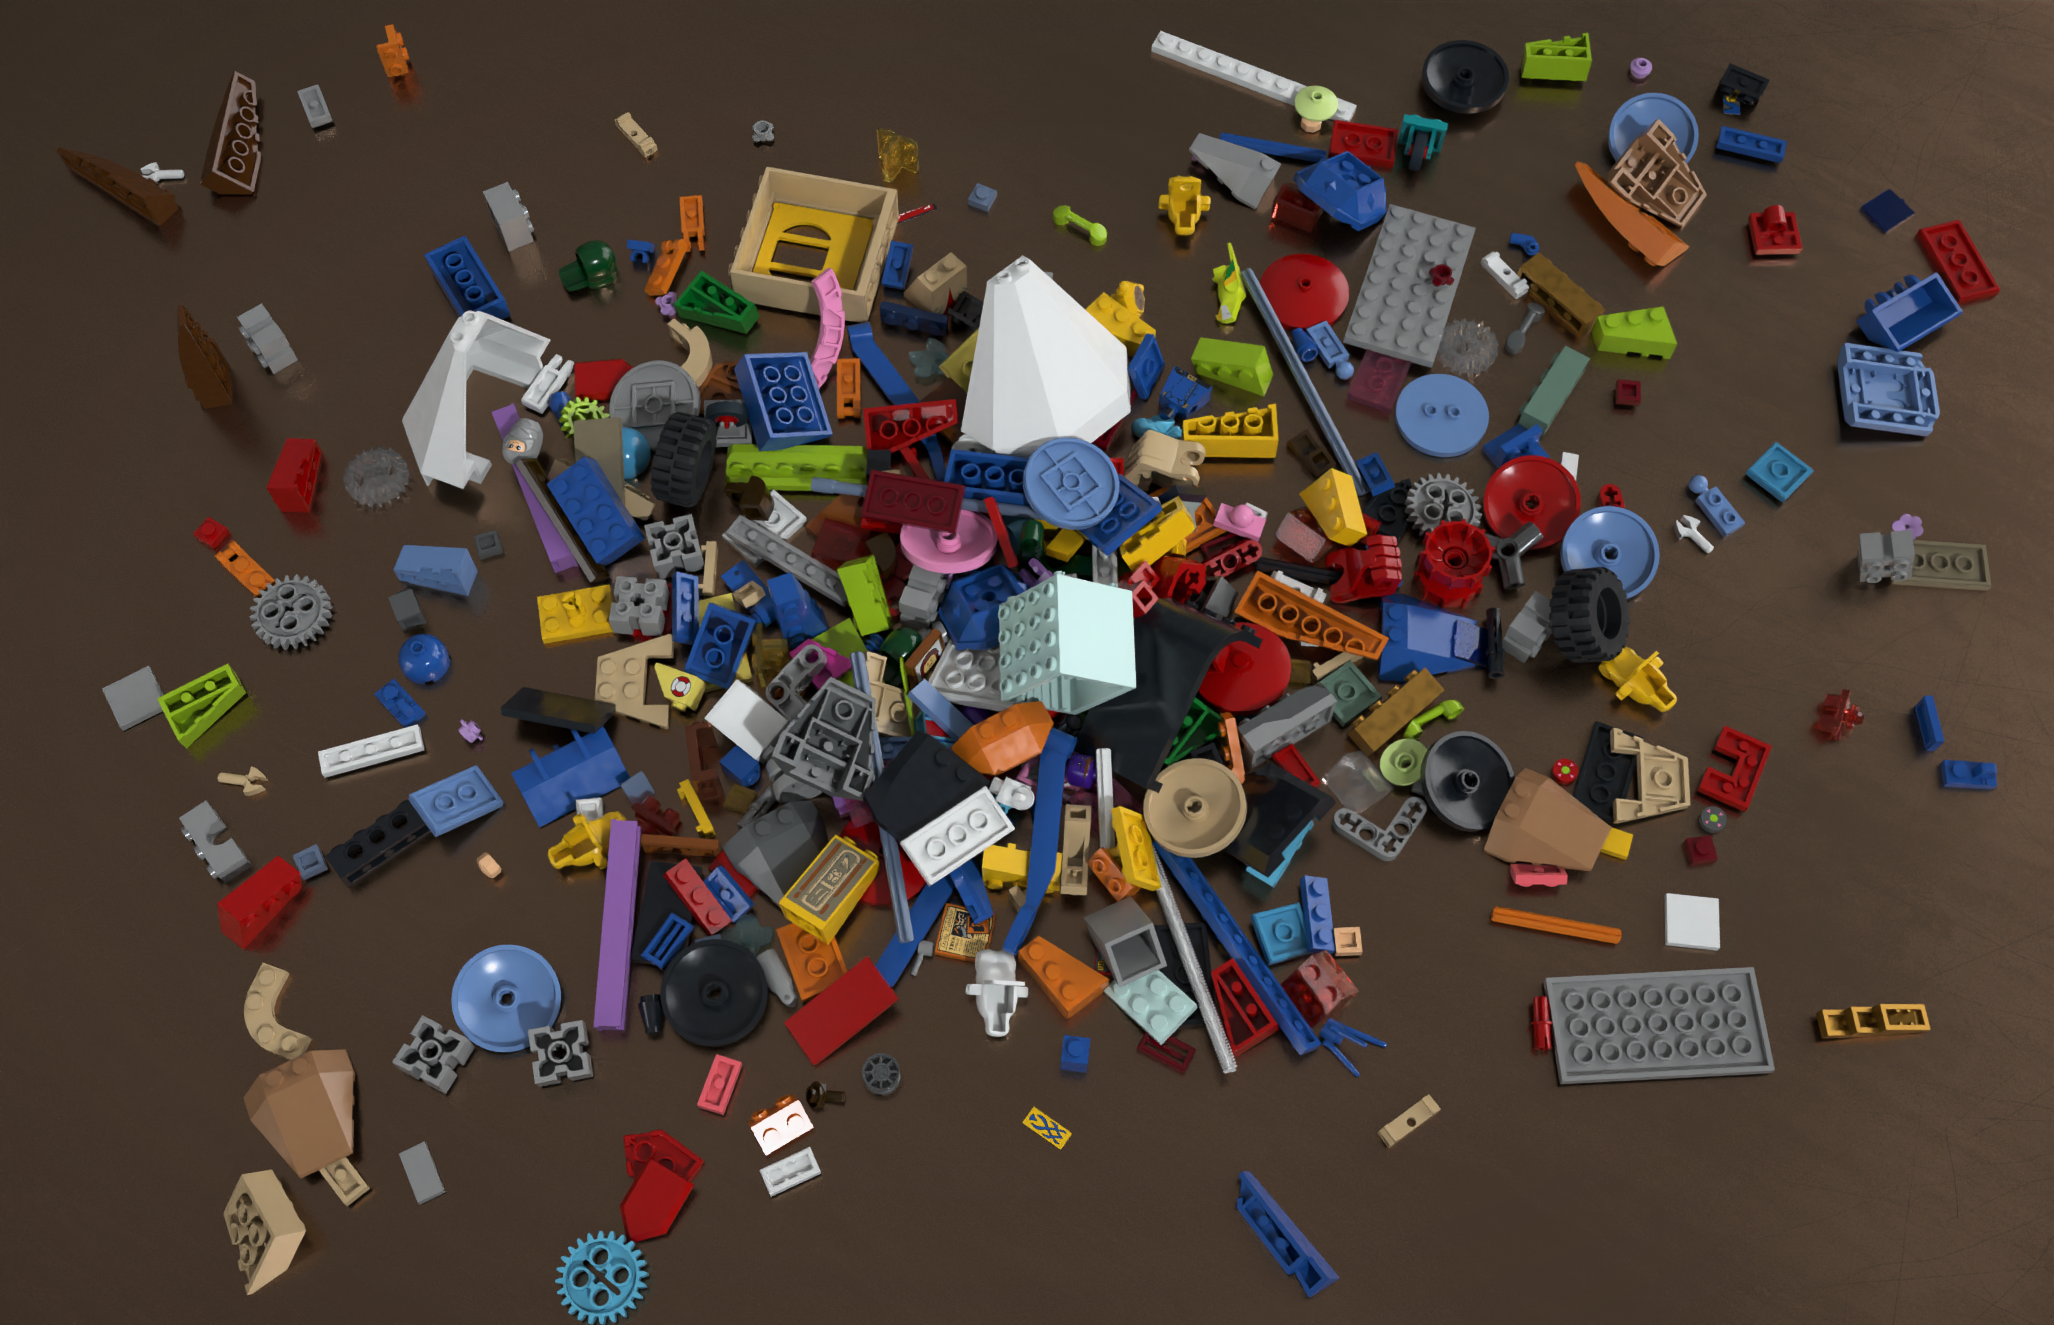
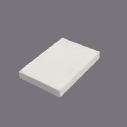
M773 489L770 493L774 499V509L769 521H750L786 541L807 522V518ZM726 531L722 534V538L753 566L757 567L765 560L728 538Z

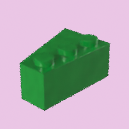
M1196 697L1160 772L1176 762L1191 757V751L1211 744L1221 737L1218 729V722H1221V717Z

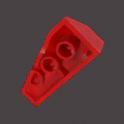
M957 399L863 408L867 450H891V453H894L959 423Z

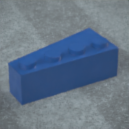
M791 572L767 580L776 624L786 650L790 648L795 649L806 640L813 639L830 629L823 609L818 607L816 601L810 598L806 590H803L801 584Z

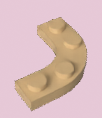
M262 963L245 999V1023L252 1038L262 1048L276 1056L292 1060L306 1053L312 1039L309 1036L284 1028L276 1020L274 1007L289 973Z

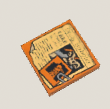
M946 903L935 947V955L975 963L977 952L990 948L997 913H993L992 917L975 925L966 907Z

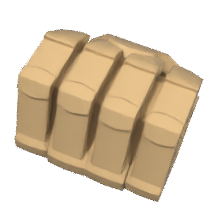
M1148 430L1131 447V452L1127 456V463L1124 468V477L1143 491H1149L1150 483L1168 489L1174 485L1197 487L1200 480L1199 473L1196 468L1191 466L1203 463L1206 450L1198 442L1178 440L1165 434Z

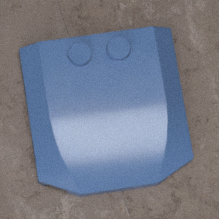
M1844 343L1839 351L1837 366L1845 422L1852 427L1928 436L1933 431L1932 427L1939 417L1940 410L1934 373L1931 368H1925L1921 362L1923 358L1921 353L1909 351L1896 352L1887 348Z

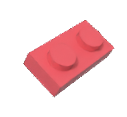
M1510 864V875L1514 883L1524 887L1532 886L1533 884H1544L1549 887H1555L1558 884L1567 885L1568 877L1565 869L1557 868L1558 865Z
M716 1054L697 1103L699 1108L724 1115L742 1068V1062Z

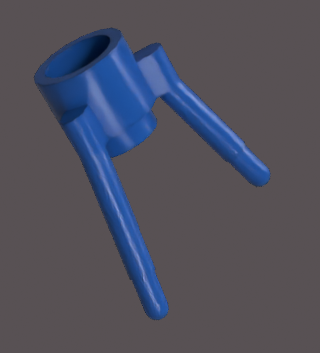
M1332 1018L1328 1019L1319 1036L1325 1039L1322 1044L1329 1048L1356 1077L1360 1073L1335 1047L1334 1043L1340 1045L1345 1037L1364 1048L1367 1047V1043L1359 1038L1382 1047L1387 1046L1386 1042L1348 1027Z

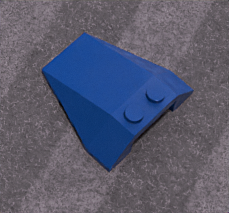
M1394 593L1379 597L1382 635L1388 637L1389 640L1378 659V682L1405 683L1406 681L1403 678L1414 669L1419 672L1426 668L1433 676V674L1450 673L1477 666L1476 620L1405 594Z

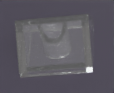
M1362 751L1345 754L1322 778L1342 804L1357 814H1360L1393 790L1391 784Z

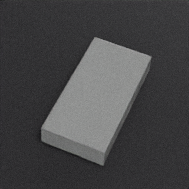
M425 1141L399 1153L416 1200L420 1205L446 1192Z

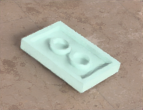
M1159 970L1120 988L1116 981L1113 980L1104 990L1105 994L1160 1045L1198 1008L1194 1001Z

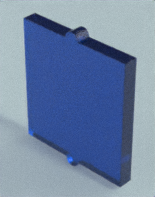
M1891 189L1886 190L1860 208L1871 218V222H1875L1885 233L1915 214L1905 203V200L1900 199Z
M1456 620L1454 636L1451 638L1453 641L1452 657L1489 669L1488 659L1485 656V651L1488 649L1487 629Z

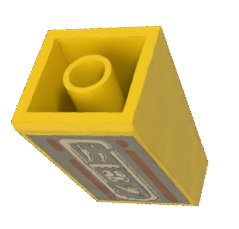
M836 834L779 902L785 919L827 945L830 944L881 869L877 860L878 857L873 852L867 849L862 851L856 847L857 844L850 838L844 836L842 839Z

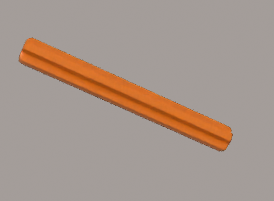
M1495 906L1491 913V920L1494 922L1614 944L1620 942L1622 935L1621 930L1618 928Z

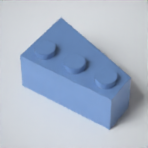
M403 545L393 569L401 582L465 596L469 595L478 572L467 548Z

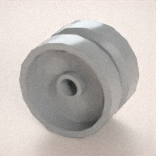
M772 758L767 762L766 771L769 780L773 782V792L779 803L787 804L789 802L806 801L822 793L807 784L785 775Z

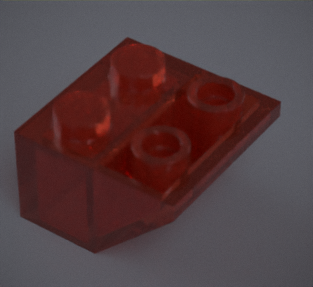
M1288 182L1281 186L1273 201L1271 217L1312 233L1324 209L1302 193L1297 185Z
M1308 507L1288 512L1273 535L1310 563L1319 561L1336 543L1328 538Z
M1327 950L1311 955L1280 984L1310 1028L1315 1027L1342 1008L1359 992Z

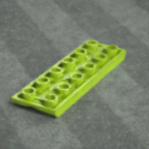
M732 444L728 446L725 486L727 482L748 483L751 476L761 478L768 490L811 491L813 477L867 485V448L864 446L797 445L782 450L759 451L757 444Z

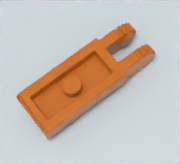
M702 195L679 197L681 231L687 243L686 252H691L690 237L698 236L697 245L699 251L705 250Z
M1220 713L1221 722H1218L1220 736L1225 739L1226 746H1222L1225 761H1229L1226 767L1235 774L1242 784L1245 780V772L1236 721L1231 713Z

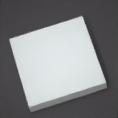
M1666 893L1664 896L1665 945L1718 951L1720 948L1719 899Z

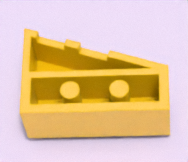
M1105 292L1085 309L1126 346L1127 356L1132 358L1136 354L1146 333L1156 335L1155 329Z
M1331 468L1299 493L1330 540L1351 547L1367 535L1351 475Z

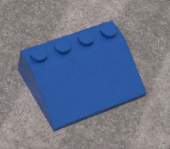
M807 352L743 355L734 370L745 406L748 409L749 420L759 451L782 450L833 435Z

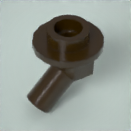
M814 1081L806 1090V1101L813 1109L824 1107L825 1101L844 1102L845 1092L826 1090V1084Z

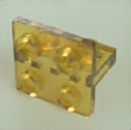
M879 127L877 130L879 158L883 161L884 180L892 183L902 168L918 173L920 170L918 143L911 138H905L891 130Z
M757 623V631L752 632V643L755 646V654H752V667L755 669V679H760L761 687H767V670L781 672L785 665L791 661V658L789 657L790 652L787 639H766L762 623Z

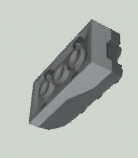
M1319 683L1315 686L1298 690L1292 695L1287 693L1274 706L1270 707L1268 705L1261 709L1256 717L1251 720L1246 718L1237 725V732L1243 763L1251 771L1270 759L1272 754L1291 743L1298 742L1329 723L1337 700L1322 683Z

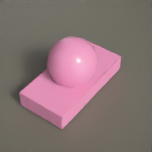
M1221 503L1213 526L1258 542L1266 519L1254 515L1253 510L1247 505L1240 504L1232 507Z

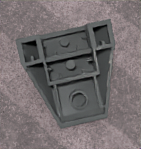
M828 678L780 734L771 758L785 775L834 797L864 801L863 797L869 790L874 777L872 754H874L873 731L875 730L876 699L835 678Z
M812 801L789 802L746 824L722 846V850L734 870L740 875L743 874L753 883V886L758 890L761 889L771 898L772 902L780 907V900L829 841L824 820Z

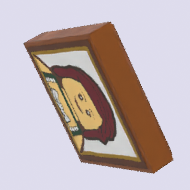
M935 628L930 631L904 663L911 689L926 679L928 673L934 671L945 650L942 633Z

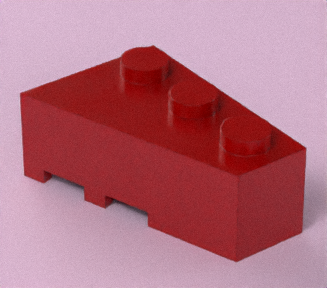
M286 439L266 487L281 512H310L322 450L315 439Z
M280 856L275 857L217 903L221 932L244 950L292 897L302 888L301 873Z
M1234 958L1211 972L1235 1059L1278 1031V1024Z

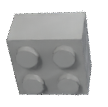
M506 182L483 191L492 220L508 251L534 242L531 235L534 232V228L528 219L530 216L525 205L522 206L519 203L521 198L517 190H512L509 183Z

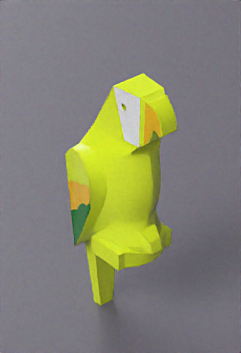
M1230 242L1227 245L1231 264L1214 268V277L1212 278L1214 283L1218 284V298L1221 302L1219 314L1215 315V317L1223 324L1236 321L1241 303L1246 297L1240 268Z

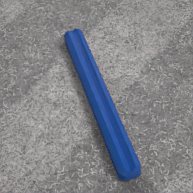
M1221 133L1219 138L1220 140L1257 152L1317 163L1321 158H1326L1327 152L1321 149L1229 133Z

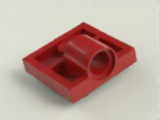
M1772 205L1766 208L1763 213H1750L1748 221L1755 255L1800 254L1803 248L1795 212H1784L1782 206Z

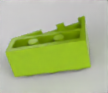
M1582 33L1581 37L1572 39L1570 36H1564L1562 40L1554 42L1551 39L1525 43L1520 63L1522 78L1586 81L1592 62L1589 34Z
M1664 306L1597 316L1591 330L1598 351L1627 354L1628 351L1641 353V356L1648 357L1649 354L1663 356V359H1670L1677 346V341Z
M1200 337L1191 357L1197 374L1261 396H1265L1273 377L1265 346Z
M874 555L846 561L837 571L844 587L848 604L854 615L853 621L856 630L860 631L861 636L889 630L893 626V621Z
M226 664L157 698L178 741L187 749L231 708L246 691L236 672L229 664Z

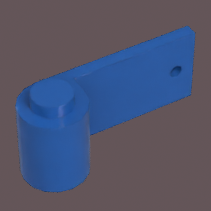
M744 559L720 576L732 592L740 589L750 581H754L761 586L766 595L757 604L747 607V610L751 613V617L759 619L757 627L761 625L766 628L775 621L769 589Z

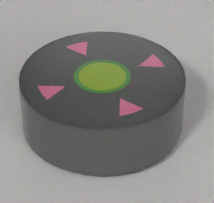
M1715 806L1705 808L1699 816L1700 826L1709 833L1721 831L1727 822L1724 811Z

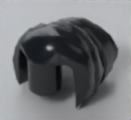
M1063 713L1060 720L1056 721L1053 725V728L1077 737L1082 727L1080 717L1068 713Z

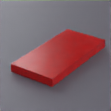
M1960 219L1919 229L1917 236L1958 304L1994 296L2000 292L1999 286Z
M867 956L784 1023L813 1065H818L897 1002L899 998L872 960Z

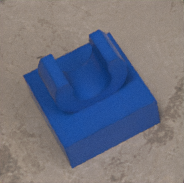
M628 239L627 249L632 250L630 260L636 262L637 255L642 254V262L648 263V253H654L655 244Z

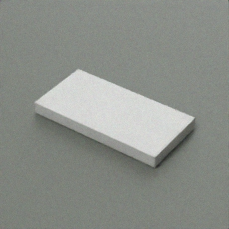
M985 786L901 841L900 845L930 887L1012 832L1015 827Z

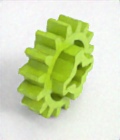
M576 397L573 402L570 400L560 412L562 416L559 422L564 423L560 428L561 431L568 432L566 435L567 439L574 438V421L608 418L610 415L602 412L605 407H597L596 400L590 403L588 397H585L582 402L579 397Z

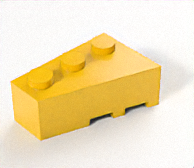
M1179 496L1162 504L1163 510L1119 546L1121 556L1131 571L1145 560L1151 565L1196 530L1192 516Z
M1007 843V847L991 845L985 849L982 863L984 885L990 889L1013 888L1018 885L1021 891H1027L1031 848L1030 851L1017 850L1016 844ZM1057 852L1055 873L1046 893L1060 891L1062 853Z

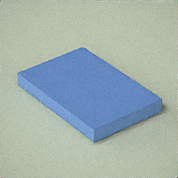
M477 765L409 794L408 798L435 837L503 807L504 802Z

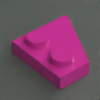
M811 639L806 640L789 653V657L793 659L805 646L811 644L818 646L826 653V665L811 681L817 691L828 678L832 677L838 680L852 670L849 658L838 654L837 651L829 647H822L820 643ZM811 653L808 659L809 663H815L819 659V653Z

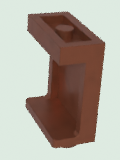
M697 721L685 726L691 782L699 801L724 797L716 768L705 770L703 749L717 746L711 723Z

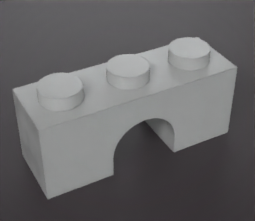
M207 801L179 817L184 825L181 828L182 833L189 841L194 840L196 846L193 847L194 851L201 860L206 858L209 863L206 869L214 879L219 877L226 884L252 867L242 849L232 838L223 844L214 845L216 836L227 829V827Z

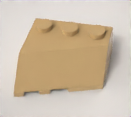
M273 1170L242 1174L223 1213L232 1244L238 1245L240 1250L239 1269L240 1271H246L249 1283L245 1285L247 1295L253 1294L288 1269L306 1232L304 1223L299 1219L294 1210L293 1203L288 1199L281 1182L277 1179Z

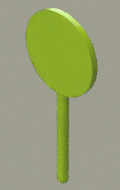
M900 657L901 675L905 689L904 698L912 737L916 731L910 698L907 696L909 694L908 677L904 666V658Z

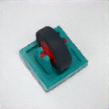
M1414 114L1404 115L1397 144L1406 145L1404 154L1411 156L1408 169L1419 171L1423 159L1430 160L1432 151L1440 153L1448 123L1442 122L1439 119L1421 118Z

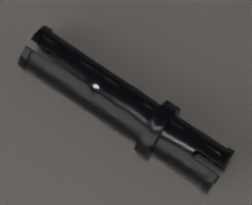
M1489 608L1486 610L1488 649L1485 651V656L1488 659V676L1492 679L1504 677L1503 658H1505L1506 654L1502 643V611L1499 608Z

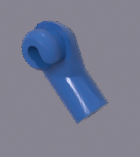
M1511 232L1510 244L1520 245L1529 255H1535L1539 252L1540 246L1533 236Z

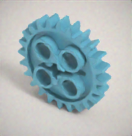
M599 1231L597 1239L591 1233H588V1242L585 1243L578 1238L577 1243L579 1247L577 1249L571 1246L568 1247L569 1252L572 1254L570 1258L566 1256L561 1257L566 1265L565 1267L557 1268V1271L563 1274V1277L555 1280L556 1283L563 1285V1288L558 1290L557 1294L566 1295L561 1304L563 1306L572 1304L568 1313L573 1315L579 1311L578 1320L583 1321L588 1315V1323L591 1325L595 1323L596 1318H599L601 1325H605L607 1317L613 1323H616L618 1313L625 1318L627 1317L625 1308L629 1306L632 1309H636V1305L633 1302L634 1298L643 1299L638 1290L647 1288V1285L641 1282V1278L649 1276V1273L641 1271L640 1268L644 1267L647 1262L645 1260H637L641 1256L642 1251L639 1249L632 1252L635 1246L633 1241L624 1245L626 1241V1236L621 1235L616 1241V1235L613 1231L609 1233L608 1238H605L603 1231ZM607 1250V1261L604 1264L597 1265L595 1261L597 1253ZM588 1260L599 1272L605 1274V1277L620 1290V1295H616L604 1283L598 1282L599 1278L584 1265V1261ZM620 1269H627L629 1273L628 1279L624 1283H617L615 1279L616 1273ZM582 1272H587L589 1276L587 1284L578 1287L576 1285L577 1276ZM601 1291H607L609 1294L607 1303L598 1306L596 1296Z

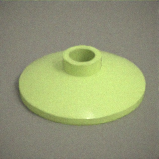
M1322 86L1305 87L1295 97L1296 111L1300 116L1310 121L1320 122L1328 120L1336 113L1338 108V100L1335 94Z
M1401 739L1390 744L1380 759V769L1383 776L1392 784L1401 786L1410 785L1420 780L1421 764L1427 752L1426 747L1414 739ZM1411 763L1409 767L1404 768L1405 764Z

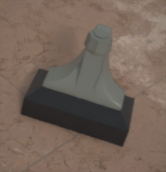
M1174 485L1158 497L1162 505L1179 496L1192 516L1197 530L1195 511L1207 497L1203 487Z

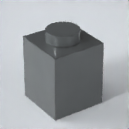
M412 588L399 591L395 595L388 597L396 620L403 632L427 623Z

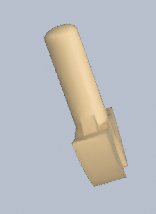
M251 767L247 775L223 772L218 774V782L243 785L245 787L243 792L246 796L265 791L262 785H252L251 782L255 780L268 781L264 774L255 767Z

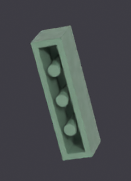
M1567 346L1564 347L1561 353L1556 352L1550 362L1553 366L1550 370L1546 368L1540 377L1542 383L1540 386L1535 385L1529 395L1531 400L1529 403L1525 401L1518 412L1521 415L1519 423L1527 429L1537 424L1543 430L1541 434L1543 437L1584 373L1590 358Z

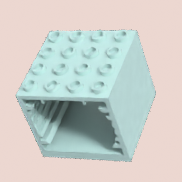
M1056 571L1054 576L1017 596L1008 597V601L999 605L1000 633L998 640L1000 643L999 666L1001 681L999 688L1001 691V701L1014 704L1042 701L1046 710L1077 715L1136 688L1132 591L1118 588V584L1115 583L1103 585L1065 576V572Z

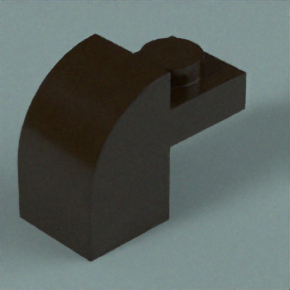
M751 476L748 483L727 482L724 488L727 496L733 505L740 506L747 519L769 521L774 509V499L761 478Z
M886 531L865 541L867 555H874L879 575L884 583L893 577L897 569L896 548Z

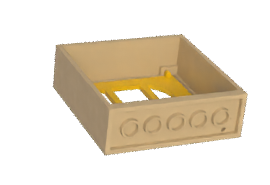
M766 167L764 175L759 177L758 192H755L753 195L752 210L747 212V224L741 230L740 245L735 247L734 262L730 263L728 268V276H731V289L754 304L821 316L818 297L812 283L772 276L770 270L816 278L825 269L832 268L841 289L842 310L845 312V320L858 323L868 322L888 256L890 243L893 240L899 220L897 190ZM798 225H811L823 230L830 240L784 233V231ZM782 240L829 249L823 269L815 270L771 262L777 242Z

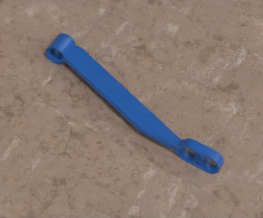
M870 322L847 326L853 353L857 358H860L862 365L893 405L918 403L919 399L874 342ZM933 434L920 441L928 451L934 479L944 482L946 467L936 434Z
M1055 728L1051 729L1040 756L1026 902L1019 910L1003 945V951L1015 956L1028 934L1037 909L1056 869L1065 767L1067 759L1073 753L1077 737Z
M1008 817V819L1010 820V822H1011L1012 825L1014 826L1015 823ZM950 874L930 887L926 884L910 909L909 913L914 940L909 943H900L896 932L875 966L891 987L899 979L917 950L919 943L924 939L956 886Z

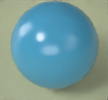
M622 427L624 479H631L646 470L651 459V449L649 442L642 433L630 427Z

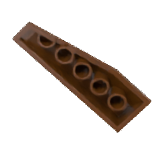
M237 71L233 72L211 135L200 180V185L219 194H252L261 160V152L258 151L260 138L256 128L258 115L255 114V107L257 106L255 81Z
M64 148L56 150L65 165L159 226L179 209L174 201L175 196L168 189H161L151 178L146 179L120 164L98 156Z
M183 305L178 306L179 358L187 387L193 390L195 400L200 401L204 409L233 404L230 365L215 340L207 338L209 337L208 332L201 330V324L198 321H194L192 314Z

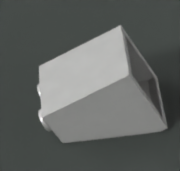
M1131 896L1084 917L1090 937L1119 988L1167 966L1153 922Z

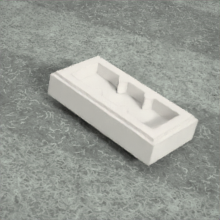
M810 1147L760 1169L771 1197L821 1174Z

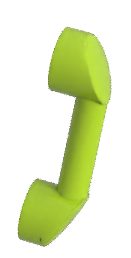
M1061 205L1054 209L1052 218L1056 224L1065 225L1071 221L1090 232L1089 241L1091 244L1101 246L1106 243L1107 231L1103 225L1085 220L1071 212L1070 207L1067 205Z
M1446 700L1439 703L1418 717L1413 718L1406 727L1403 738L1417 740L1424 733L1420 726L1442 713L1448 720H1451L1458 716L1464 710V707L1457 700Z

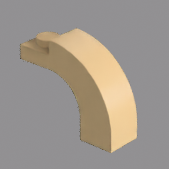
M672 319L668 323L670 336L690 353L686 362L680 367L694 379L699 389L713 368L707 337L697 325L690 330L685 323L681 324L676 319Z
M1066 804L1061 894L1087 895L1088 864L1086 862L1089 857L1091 806Z

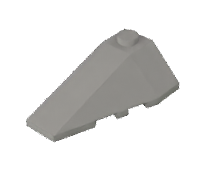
M1202 133L1198 134L1189 149V152L1206 169H1211L1218 176L1217 180L1221 184L1224 183L1237 200L1255 210L1281 166V163L1261 152Z

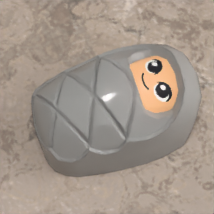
M520 418L511 427L505 436L502 446L503 458L508 463L516 464L520 459L537 458L544 437L539 423L529 418Z

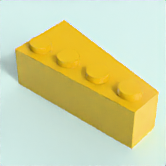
M1276 404L1268 405L1267 408L1259 410L1257 407L1248 408L1247 412L1237 414L1234 411L1226 412L1224 416L1220 417L1210 415L1183 420L1181 440L1202 444L1206 450L1205 457H1276L1279 441Z

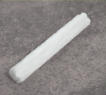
M1109 748L1096 749L1100 848L1108 849L1115 847V832L1111 822L1113 819L1111 809H1113L1111 750Z

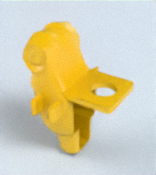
M1179 175L1171 177L1168 181V195H1160L1158 207L1160 210H1168V217L1175 225L1176 234L1183 236L1191 235L1195 231V224L1200 219L1201 211H1208L1210 209L1211 198L1209 196H1201V179L1193 176L1183 177Z
M1625 646L1622 648V652L1613 660L1602 661L1599 665L1602 675L1607 679L1613 680L1615 685L1620 688L1615 693L1620 700L1629 696L1638 703L1655 707L1660 712L1668 711L1677 701L1676 695L1667 686V679L1658 669L1663 665V661L1656 657L1659 654L1657 651L1644 660L1633 649Z
M619 811L606 813L601 818L589 821L581 813L575 815L573 821L576 826L564 834L559 844L552 846L548 850L547 855L550 863L556 869L569 865L586 866L595 863L600 869L606 868L608 864L606 857L609 852L611 819L627 821V819Z

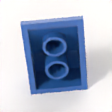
M713 602L709 603L683 672L729 689L735 680L759 619Z

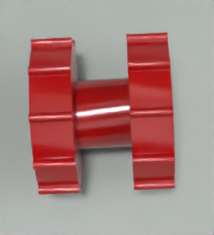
M1466 519L1451 522L1442 520L1440 525L1431 533L1426 532L1423 540L1425 547L1422 553L1419 552L1415 563L1418 566L1412 582H1416L1419 591L1422 593L1421 599L1424 600L1426 598L1430 602L1441 606V608L1458 606L1465 608L1466 604L1475 595L1480 596L1484 587L1481 582L1483 576L1488 577L1491 571L1490 561L1495 547L1491 546L1489 539L1484 534L1485 529L1480 530L1476 526L1467 523Z

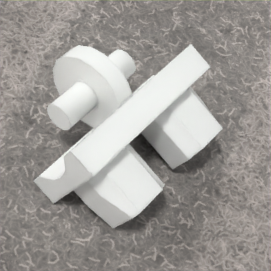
M995 777L990 785L989 791L998 795L995 801L1018 810H1027L1034 803L1032 787L1008 777H1006L1005 781Z

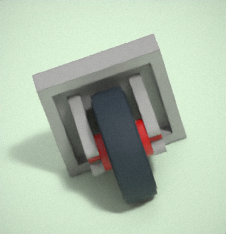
M743 399L704 400V418L712 420L716 425V447H728L732 444H752V426L748 416V409Z

